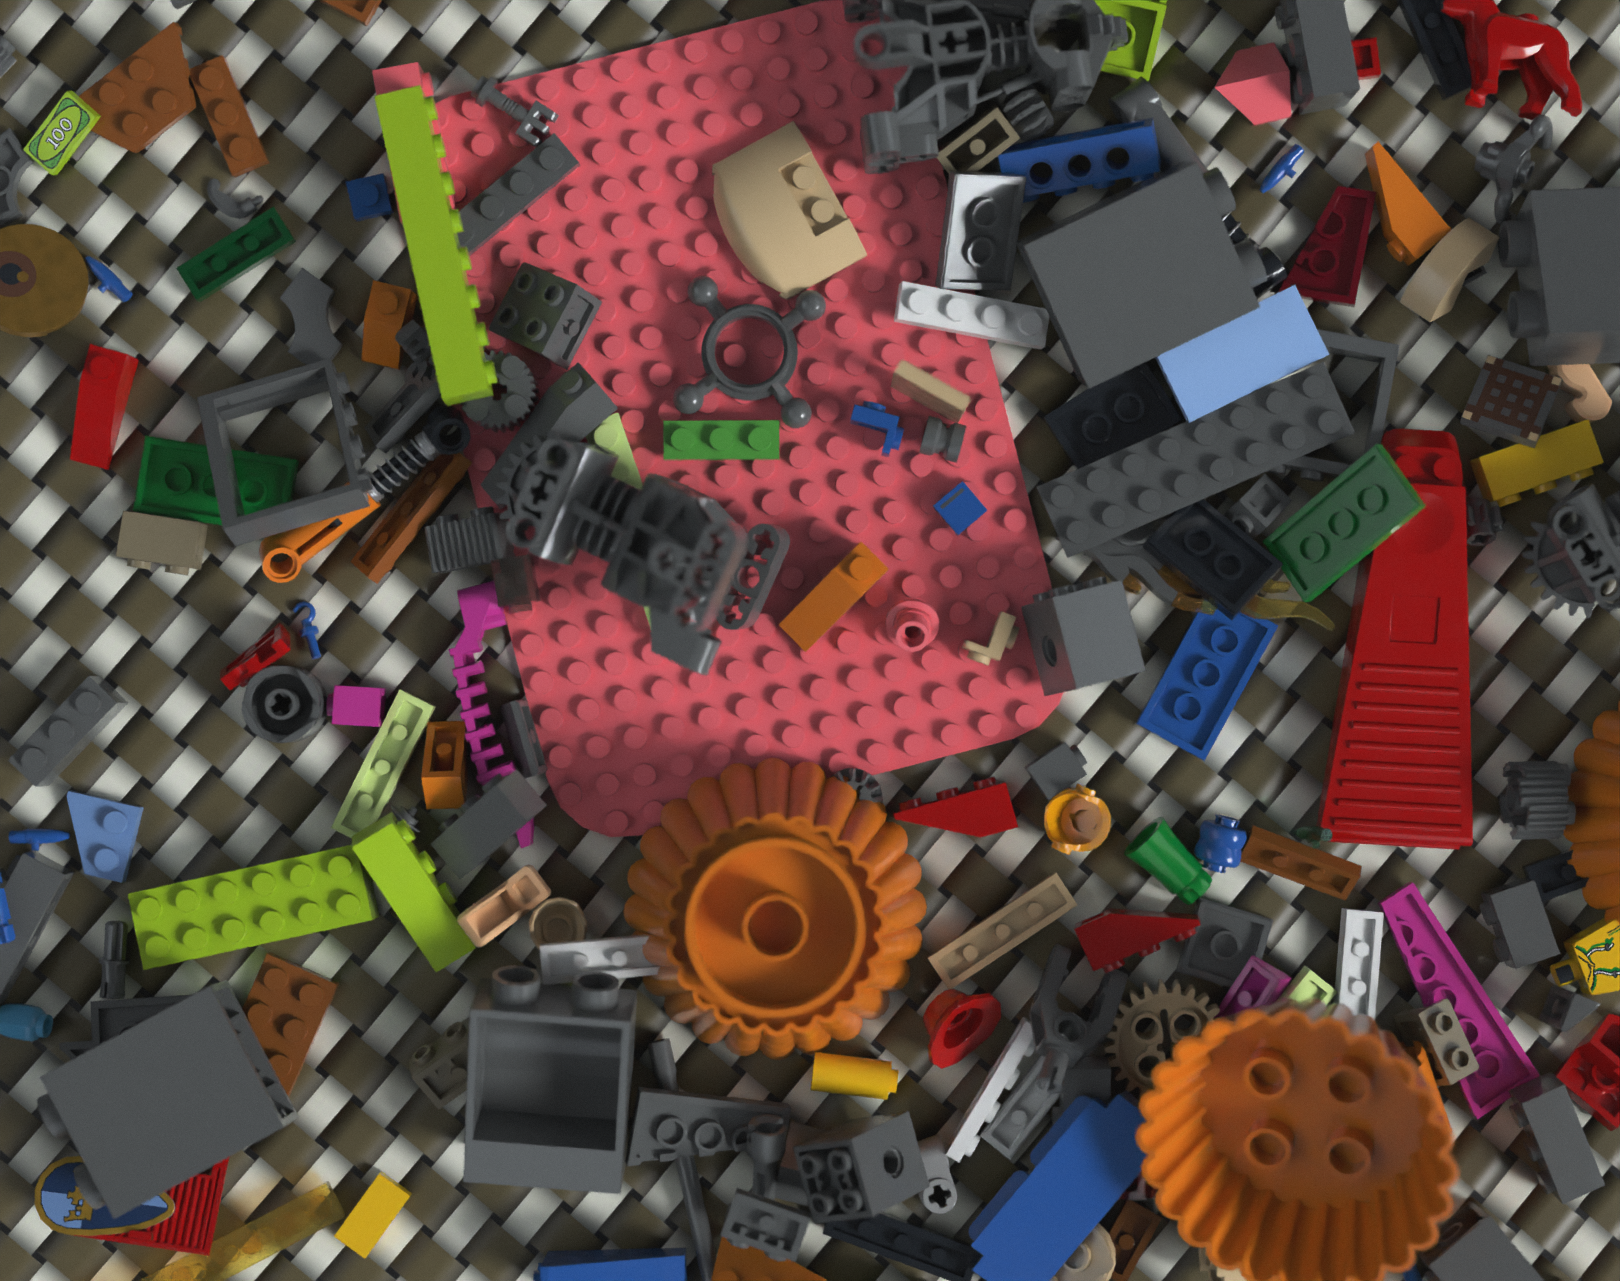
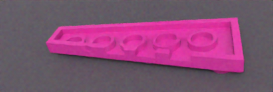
M1408 882L1379 901L1378 904L1381 911L1384 912V918L1424 1008L1441 999H1449L1479 1064L1477 1071L1459 1080L1457 1083L1471 1114L1476 1119H1479L1511 1098L1508 1090L1533 1080L1540 1075L1415 884Z

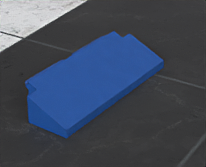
M1127 1090L1119 1093L1109 1106L1098 1097L1091 1099L1086 1095L1079 1096L1072 1102L1031 1152V1162L1036 1166L1030 1174L1024 1170L1013 1173L970 1225L969 1236L974 1240L970 1246L984 1255L972 1271L986 1281H1050L1141 1173L1142 1162L1148 1155L1141 1151L1135 1136L1139 1126L1147 1120L1140 1112L1139 1101Z

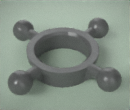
M707 276L694 278L688 286V297L695 305L706 307L714 318L703 338L701 351L702 362L707 375L696 384H682L675 390L673 403L676 409L684 414H693L702 407L704 396L713 389L718 388L724 394L743 401H756L773 395L782 406L781 417L787 426L802 428L807 425L812 415L810 405L804 399L794 398L785 385L794 373L798 357L797 342L792 329L804 320L814 321L824 314L826 301L822 294L815 290L802 292L796 300L795 308L782 317L767 307L754 304L739 305L727 310L717 298L718 287L712 278ZM745 318L759 319L770 324L780 335L784 346L783 360L776 373L766 381L753 385L740 384L729 379L720 370L715 358L716 343L722 331L731 323Z

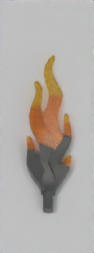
M1140 526L1085 550L1083 555L1091 558L1113 582L1122 580L1124 590L1139 595L1142 586L1134 579L1133 576H1135L1156 597L1172 607L1184 611L1200 612L1209 615L1215 614L1217 608L1208 601L1184 595L1200 594L1143 548L1145 541L1156 529ZM1271 579L1262 591L1270 594L1285 593L1289 591L1291 584ZM1256 595L1240 612L1253 619L1268 620L1302 617L1314 621L1330 632L1335 628L1334 623L1322 611L1305 602L1269 599Z

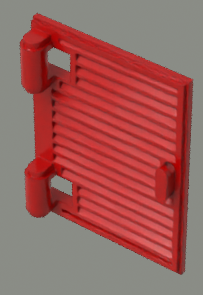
M229 1157L213 1165L211 1175L196 1174L165 1191L174 1200L175 1211L171 1217L142 1230H130L120 1234L72 1236L210 1256Z

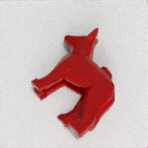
M1441 0L1438 5L1440 11L1451 18L1459 20L1465 30V48L1471 70V89L1465 96V105L1483 108L1488 93L1496 94L1498 92L1499 70L1519 68L1527 98L1525 104L1518 110V117L1533 120L1537 115H1540L1553 91L1561 97L1562 110L1569 112L1574 117H1577L1582 112L1583 104L1580 86L1570 69L1569 45L1559 29L1539 21V18L1534 14L1525 13L1515 16L1502 13L1494 0Z

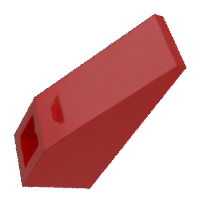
M995 776L973 782L974 789L959 793L958 787L936 792L937 800L922 804L921 797L898 803L900 810L892 812L896 820L980 838L1018 827L1006 782L997 783Z
M1110 908L1076 923L1074 930L1093 972L1102 968L1104 973L1123 966L1125 964L1124 958L1138 952L1141 958L1161 949L1160 942L1172 937L1175 942H1179L1197 933L1195 927L1200 926L1201 922L1198 914Z

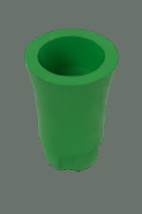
M1163 817L1153 820L1144 827L1124 851L1126 857L1145 869L1172 895L1176 894L1186 905H1190L1200 898L1211 886L1213 880L1211 876L1202 869V864L1176 837Z

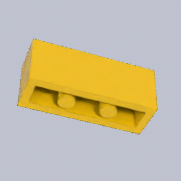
M1588 419L1541 435L1535 448L1518 443L1470 461L1482 498L1490 502L1497 500L1500 507L1522 500L1519 492L1533 488L1536 495L1557 488L1556 479L1569 475L1571 482L1594 475L1592 467L1604 463Z

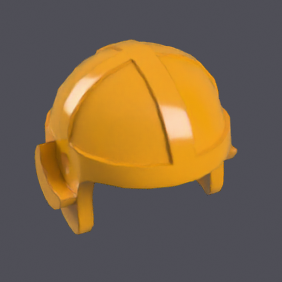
M1077 783L1075 788H1066L1052 797L1044 813V827L1048 838L1053 842L1052 848L1070 855L1072 850L1078 852L1093 850L1100 846L1107 838L1111 827V814L1105 802L1095 796L1096 791Z

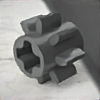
M1484 498L1466 501L1468 544L1483 546L1496 540V532L1504 530L1500 506L1491 507L1490 501Z

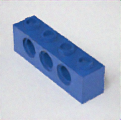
M1153 118L1016 143L998 155L1001 173L1026 176L1023 203L1037 200L1040 198L1039 194L1054 191L1056 196L1072 194L1078 191L1077 187L1092 184L1094 189L1110 187L1116 184L1115 180L1130 177L1133 182L1148 180L1154 176L1155 172H1160L1161 166ZM1120 147L1128 152L1129 159L1124 163H1114L1108 157V152L1113 148ZM1075 155H1084L1090 160L1091 166L1086 170H1076L1071 166L1070 159ZM1037 162H1045L1051 166L1053 173L1048 177L1041 178L1034 174L1032 166Z

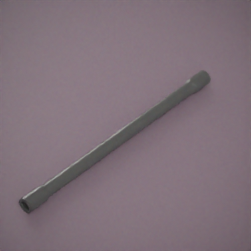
M670 1038L647 1043L654 1077L657 1079L659 1089L679 1091L676 1078L677 1070ZM694 1155L676 1157V1167L702 1281H711L716 1261V1252Z

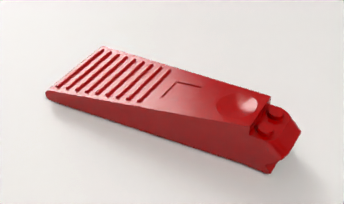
M1392 429L1382 436L1381 445L1386 449L1426 507L1359 561L1317 818L1316 837L1327 838L1328 842L1459 850L1460 846L1471 847L1473 844L1466 487L1462 486V463L1457 440L1454 435L1449 432L1435 430Z

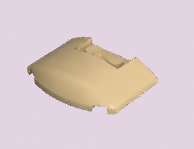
M794 121L713 165L712 176L714 175L713 197L715 208L731 248L745 268L761 284L764 283L781 292L779 296L783 299L788 300L867 257V253L855 228L845 214L814 158L811 148Z

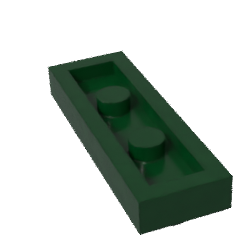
M272 207L176 269L198 302H202L297 241L277 209Z

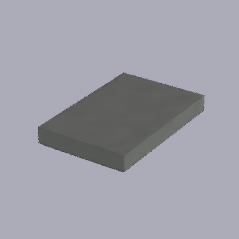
M950 171L935 286L940 289L1011 291L1017 249L1016 241H1018L1026 176L1010 173Z

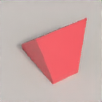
M1275 43L1236 51L1214 88L1247 117L1253 126L1290 118V70Z

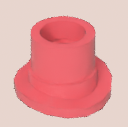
M905 599L898 601L889 609L886 615V630L889 638L895 645L906 651L915 652L923 649L934 640L939 630V617L936 610L929 603L920 599Z

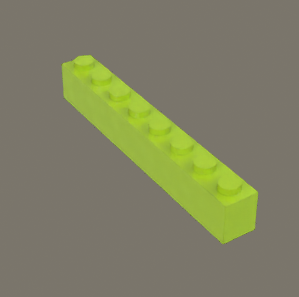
M420 85L375 95V102L442 400L447 406L493 396L491 384L498 383L493 361H486L483 346L489 345V340L484 322L477 323L474 308L480 307V300L476 285H469L466 271L471 270L472 265L467 247H460L457 233L464 231L458 208L453 210L451 208L449 195L455 194V189L450 171L443 172L440 158L447 157L441 133L435 135L432 121L438 119L433 96L426 97Z

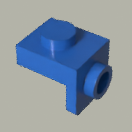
M864 401L863 406L854 405L850 424L887 433L881 456L889 457L891 449L899 450L904 428L897 426L899 416L885 413L886 407L874 402Z

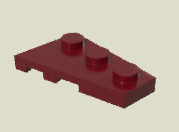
M1337 186L1278 293L1295 285L1302 299L1355 307L1376 196L1375 191Z

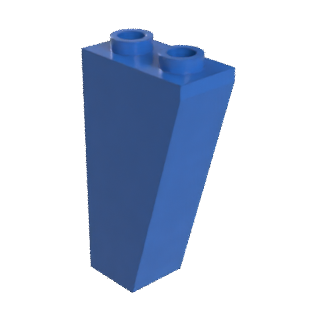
M686 1248L548 1251L543 1262L538 1263V1271H534L533 1281H687Z

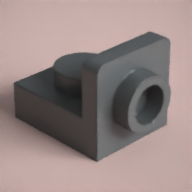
M1264 474L1223 515L1254 539L1274 521L1292 499Z

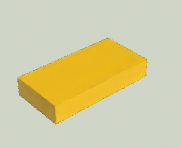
M381 1171L334 1237L365 1259L412 1193Z

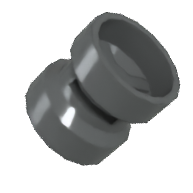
M929 416L919 453L931 456L935 453L943 452L945 460L957 463L966 425L954 423L950 425V428H947V424H943L941 419Z

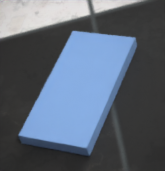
M1295 285L1260 301V308L1155 357L1186 421L1190 423L1329 355Z

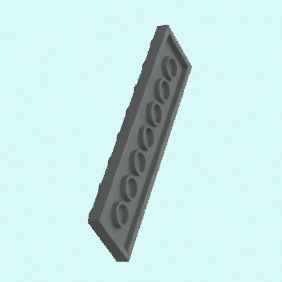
M1323 361L1243 396L1190 423L1186 421L1037 487V490L1066 557L1069 558L1354 434L1355 431Z

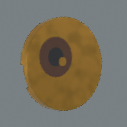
M17 224L1 228L0 330L15 336L41 337L62 328L71 320H74L84 306L88 291L86 264L77 248L63 235L43 226Z

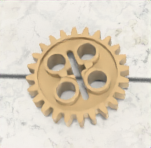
M1158 979L1157 990H1151L1149 985L1144 982V994L1139 996L1130 989L1131 1002L1128 1004L1120 1001L1119 1009L1122 1013L1116 1014L1113 1023L1116 1026L1112 1027L1107 1035L1108 1038L1113 1040L1104 1043L1103 1047L1105 1052L1115 1053L1107 1058L1110 1067L1120 1066L1114 1072L1115 1080L1119 1081L1127 1078L1124 1087L1128 1092L1139 1087V1100L1146 1092L1155 1088L1152 1082L1154 1068L1150 1070L1140 1068L1139 1062L1141 1059L1151 1055L1159 1059L1158 1064L1166 1061L1161 1045L1164 1040L1160 1016L1162 1009H1166L1168 1013L1167 1025L1172 1039L1169 1044L1171 1058L1173 1057L1174 1046L1178 1041L1202 1032L1205 1025L1209 1022L1223 1018H1214L1220 1011L1216 1003L1205 1007L1209 1000L1206 992L1196 998L1194 997L1195 987L1193 984H1190L1183 992L1177 979L1172 983L1171 989H1166L1162 979ZM1189 1014L1194 1017V1022L1186 1029H1179L1174 1026L1176 1018L1180 1015ZM1147 1017L1155 1020V1026L1149 1032H1140L1135 1029L1137 1022L1142 1018Z

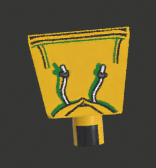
M1605 918L1563 941L1569 959L1550 965L1552 977L1558 987L1578 980L1581 991L1589 995L1620 990V924L1617 919L1605 921Z

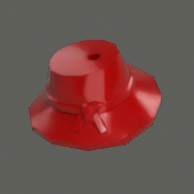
M953 988L945 990L936 996L928 1005L923 1015V1023L930 1036L928 1044L929 1061L943 1069L957 1064L991 1036L1001 1019L1000 1001L990 993L969 995Z

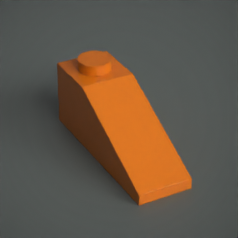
M1378 141L1365 153L1372 188L1376 192L1375 201L1384 238L1389 242L1386 246L1391 255L1399 262L1404 260L1409 266L1452 229Z
M861 541L786 616L779 626L806 652L889 569Z

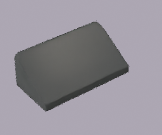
M520 699L502 705L500 711L518 771L525 779L546 773L548 769L528 701Z
M1553 985L1541 1011L1539 1021L1567 1032L1595 1011L1601 1003Z

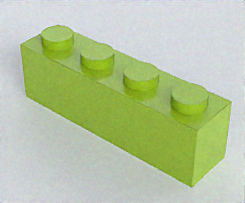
M393 812L353 835L351 848L435 972H438L476 949V946L457 922L460 913L454 905L457 902V898L447 882L439 883L433 874L437 869L431 857L425 850L419 853L412 841L416 838L409 824L404 819L398 821Z

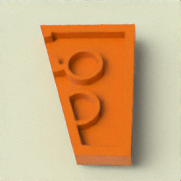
M721 1237L711 1281H826L823 1277L792 1260L777 1261L766 1256L763 1250L751 1246L749 1248L736 1247L730 1244L725 1237Z

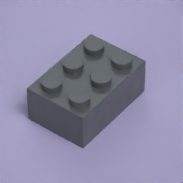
M1280 0L1279 6L1275 8V18L1278 29H1284L1286 44L1282 46V54L1287 67H1291L1293 81L1290 82L1292 103L1294 105L1298 104L1300 115L1346 106L1360 90L1344 1Z

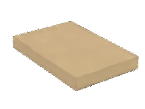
M901 360L894 371L890 387L952 422H959L971 400L969 396L905 360Z

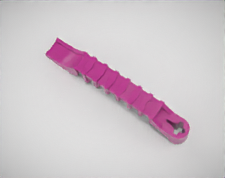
M495 580L457 590L465 628L455 648L449 649L450 656L454 658L455 668L452 669L453 676L457 679L458 683L456 695L461 700L462 705L460 715L467 729L465 737L471 745L472 752L470 757L472 762L476 764L478 771L476 775L477 781L483 786L499 773L504 777L517 770L513 760L490 768L488 760L505 755L501 742L484 748L483 739L496 735L493 723L479 727L477 718L491 715V711L487 702L475 706L473 697L485 694L488 691L485 681L474 684L470 682V676L485 672L482 660L475 662L473 653L483 650L482 639L485 630L507 624L498 585ZM534 817L516 832L521 849L534 842Z

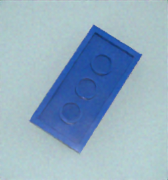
M1204 598L1135 724L1205 761L1278 625L1246 607L1231 621Z

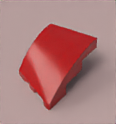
M1610 1013L1605 1015L1582 1039L1554 1074L1565 1084L1569 1097L1609 1131L1617 1129L1620 1125V1016Z

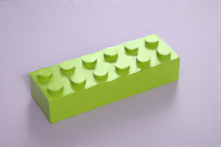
M352 844L128 893L143 970L374 920L380 917L372 877L351 848Z

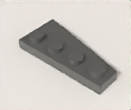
M638 1087L625 1163L628 1167L641 1165V1162L659 1160L660 1162L676 1160V1157L698 1154L699 1157L715 1155V1152L735 1150L736 1152L747 1151L748 1123L750 1119L760 1114L776 1115L782 1118L783 1126H787L788 1131L792 1108L788 1103Z

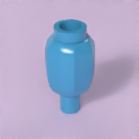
M9 1003L0 1007V1034L2 1036L31 1042L40 1037L47 1038L50 1035L53 1027V1018L51 1015L46 1014L42 1008L19 1003Z

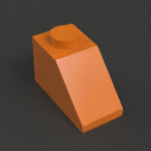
M373 280L364 316L361 358L363 362L400 370L404 349L396 341L395 336L413 318L418 296L411 289Z
M464 721L428 722L421 774L426 809H459L466 802L468 749L465 737L467 729Z

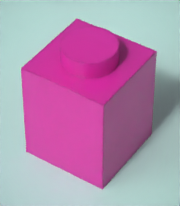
M334 685V693H329L327 697V716H332V724L381 727L385 719L387 688Z

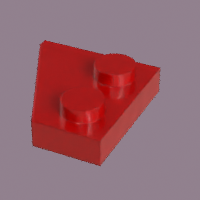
M281 623L277 624L221 669L220 680L229 690L238 685L241 687L246 686L255 674L269 664L276 662L291 650L290 633Z

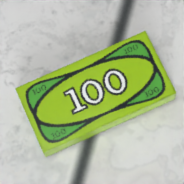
M66 91L23 150L48 173L58 175L101 116L76 93Z

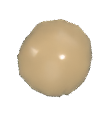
M556 897L544 900L534 909L529 919V934L536 948L540 950V944L584 940L588 923L577 902L563 897Z

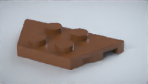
M172 22L79 95L83 101L101 116L91 129L92 132L133 153H139L196 108L194 92L189 85L190 71L188 60L184 58L180 38L183 35L182 29L178 23Z

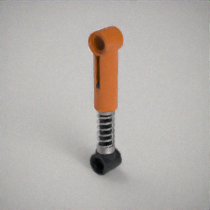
M447 405L435 408L429 414L426 421L427 424L422 427V432L415 436V441L410 439L411 444L406 448L402 446L403 450L398 454L393 452L394 457L390 460L385 458L386 463L381 467L377 465L378 469L373 473L368 471L373 488L367 491L369 507L265 537L260 544L259 555L266 577L278 583L293 580L299 574L303 564L380 507L379 500L384 498V493H392V487L394 485L400 486L402 479L408 480L411 472L417 473L419 466L425 467L427 460L434 461V458L439 457L441 454L452 455L463 451L469 444L470 430L461 411L456 407ZM453 424L457 426L456 430L450 435L440 434L441 429L446 425ZM279 553L289 555L282 562L271 560L274 555Z

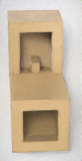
M1469 217L1449 231L1428 254L1412 277L1400 303L1428 322H1432L1452 310L1467 274L1489 262L1500 237Z

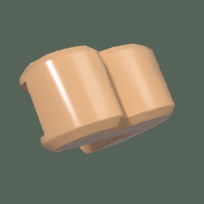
M1589 364L1548 365L1550 375L1562 378L1560 389L1574 396L1573 400L1564 405L1565 411L1575 422L1588 419L1592 423L1604 418L1608 414L1612 400Z
M526 865L500 886L458 916L457 922L476 947H483L551 895V889L533 865Z

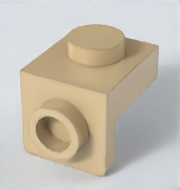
M1000 612L986 647L964 640L962 648L969 651L967 658L988 666L991 659L1000 661L1005 647L1012 649L1018 635L1019 627L1014 626L1016 617Z

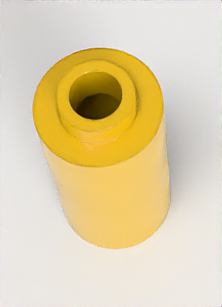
M815 1052L810 1091L887 1100L889 1092L896 1093L899 1070L892 1069V1061Z

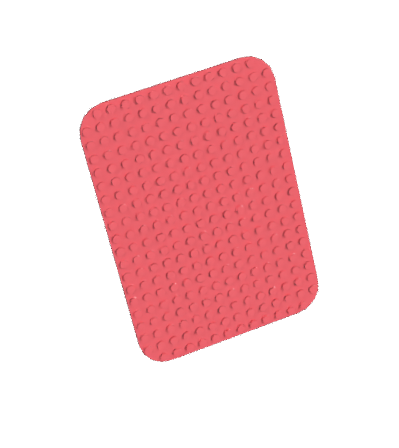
M842 0L818 1L499 83L495 87V89L528 110L531 109L537 100L559 116L555 123L547 120L542 115L538 119L550 128L547 136L534 128L530 133L537 136L542 143L555 133L576 158L580 166L470 255L472 269L467 270L466 274L469 285L475 284L479 295L480 307L474 308L477 323L484 322L490 341L489 345L484 348V352L487 355H490L492 350L496 354H498L499 350L503 351L505 355L509 352L523 361L534 375L533 377L538 383L536 387L539 389V393L536 395L539 397V401L552 384L579 362L617 406L618 409L612 414L619 413L643 484L648 473L675 480L714 498L745 529L747 534L751 528L758 524H775L783 527L790 538L788 552L755 624L746 629L729 630L722 627L715 618L709 630L712 631L711 635L721 640L722 643L707 675L691 671L651 651V629L644 607L607 590L601 585L609 562L579 549L572 565H565L541 558L529 552V548H520L513 545L515 559L492 563L523 688L548 769L546 770L547 781L561 809L583 828L609 837L641 836L654 826H662L660 816L665 804L673 799H687L691 784L699 778L713 777L719 780L723 770L733 763H743L755 770L757 765L763 760L777 758L786 762L790 769L802 762H813L824 770L827 778L847 768L861 769L873 776L1012 740L1039 727L1059 705L1063 695L1062 692L1044 696L1021 609L1022 606L1034 603L1033 595L1052 590V585L988 340L894 322L898 287L902 281L938 288L935 285L948 187L942 164L937 158L900 164L898 170L888 173H865L860 139L861 117L876 112L892 111V107L895 106L893 87L904 76L909 66L878 70L866 69L860 66L854 57V38L862 27L879 24L880 17L860 23L846 22ZM867 40L861 45V50L870 56L879 54L883 49L882 45L876 40ZM472 91L452 95L435 103L447 154L448 171H450L455 189V194H453L455 201L454 209L458 208L459 211L535 149L534 146L515 135L521 123L489 102H486L483 107L475 103L476 98L471 96ZM794 121L811 148L814 158L845 214L850 219L867 253V257L807 289L815 290L822 294L826 301V310L819 319L814 321L804 320L792 329L797 342L798 357L794 373L785 386L794 398L804 399L810 405L812 411L811 419L802 428H791L783 422L781 417L782 406L773 395L761 400L743 401L724 394L718 388L713 389L704 396L703 405L697 412L693 414L681 413L673 403L674 392L680 385L686 383L696 384L707 375L702 362V343L708 327L714 321L713 316L706 307L695 305L688 297V286L694 278L698 276L712 278L718 287L717 298L727 310L739 305L754 304L767 307L783 317L795 308L796 300L801 294L799 293L785 300L779 296L781 292L764 283L761 284L745 268L731 248L718 219L713 197L714 175L712 176L714 164ZM524 262L573 282L602 301L567 370L555 365L535 351L489 330L496 312L521 264ZM946 289L976 295L975 290ZM754 318L740 319L728 325L720 334L715 347L716 362L723 374L732 381L745 385L758 384L772 377L779 369L784 355L783 342L778 332L770 324ZM901 360H905L966 394L971 399L958 424L966 425V430L957 463L945 460L943 452L935 453L931 456L919 453L929 416L941 419L943 424H947V428H950V425L954 424V422L890 387L894 371ZM500 383L492 388L493 397L496 401L502 399L501 394L507 393V388H504ZM864 401L874 402L885 406V413L899 416L897 426L904 428L899 450L891 449L889 457L881 456L887 433L850 424L854 405L863 406ZM460 403L451 405L461 411L470 430V441L463 450V453L472 462L468 468V473L477 508L493 507L494 512L503 513L507 510V505L500 509L482 488L481 483L521 426H514V431L507 428L506 433H503L501 430L495 433L490 428L486 430L472 421L462 410L463 406ZM779 420L780 460L664 461L663 421ZM584 437L580 441V443H588L586 437ZM963 481L984 505L987 512L957 536L933 508V505ZM529 526L527 531H524L528 540H531L535 535L534 526ZM764 535L762 541L767 543V548H772L774 542L769 539L770 535ZM862 541L889 570L805 652L779 624ZM717 554L714 555V559L721 560L720 558H716ZM754 555V559L768 561L767 559H761V555ZM752 566L746 573V581L751 587H755L759 582L760 576L758 570ZM905 599H920L929 603L936 610L939 617V630L934 640L923 649L915 652L906 651L895 645L889 638L886 630V615L889 609L898 601ZM733 606L732 611L736 613L735 619L742 618L743 613L738 611V606ZM1004 612L1016 617L1014 626L1019 627L1018 635L1012 649L1005 647L1000 661L991 659L988 666L967 658L969 651L962 648L964 640L986 647L998 614Z

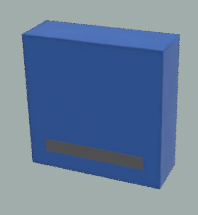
M963 481L933 505V508L957 536L987 512L984 505Z

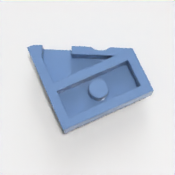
M73 790L68 791L67 801L84 874L120 883L126 882L144 807Z

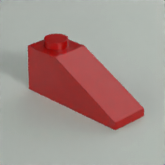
M90 344L79 382L70 460L109 470L139 362L138 359L126 353Z

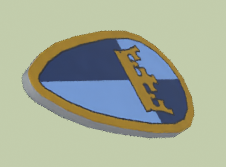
M81 1156L64 1157L52 1163L40 1175L35 1188V1207L40 1219L50 1229L66 1235L95 1236L126 1233L130 1230L138 1231L171 1217L175 1211L174 1200L166 1192L159 1194L115 1219L107 1205L99 1209H93L82 1196L74 1177V1168L84 1163Z

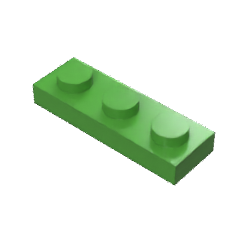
M779 420L663 421L664 461L780 460Z

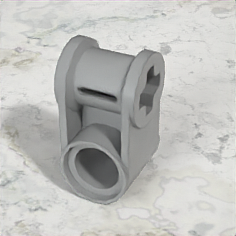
M937 1134L917 1141L930 1187L919 1192L918 1195L922 1203L931 1212L944 1214L955 1206L957 1191L949 1170L950 1166L940 1136ZM936 1185L942 1190H947L946 1193L942 1194L943 1201L940 1203L928 1197L934 1194L933 1187Z

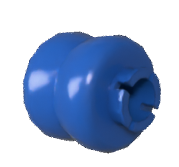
M1216 814L1215 820L1206 819L1202 822L1200 826V839L1195 845L1194 855L1204 861L1202 864L1203 868L1226 873V867L1236 868L1239 866L1242 857L1241 849L1248 835L1244 829L1237 827L1238 823H1240L1239 820Z

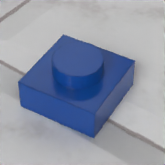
M383 173L346 182L354 219L357 222L394 213L386 176Z

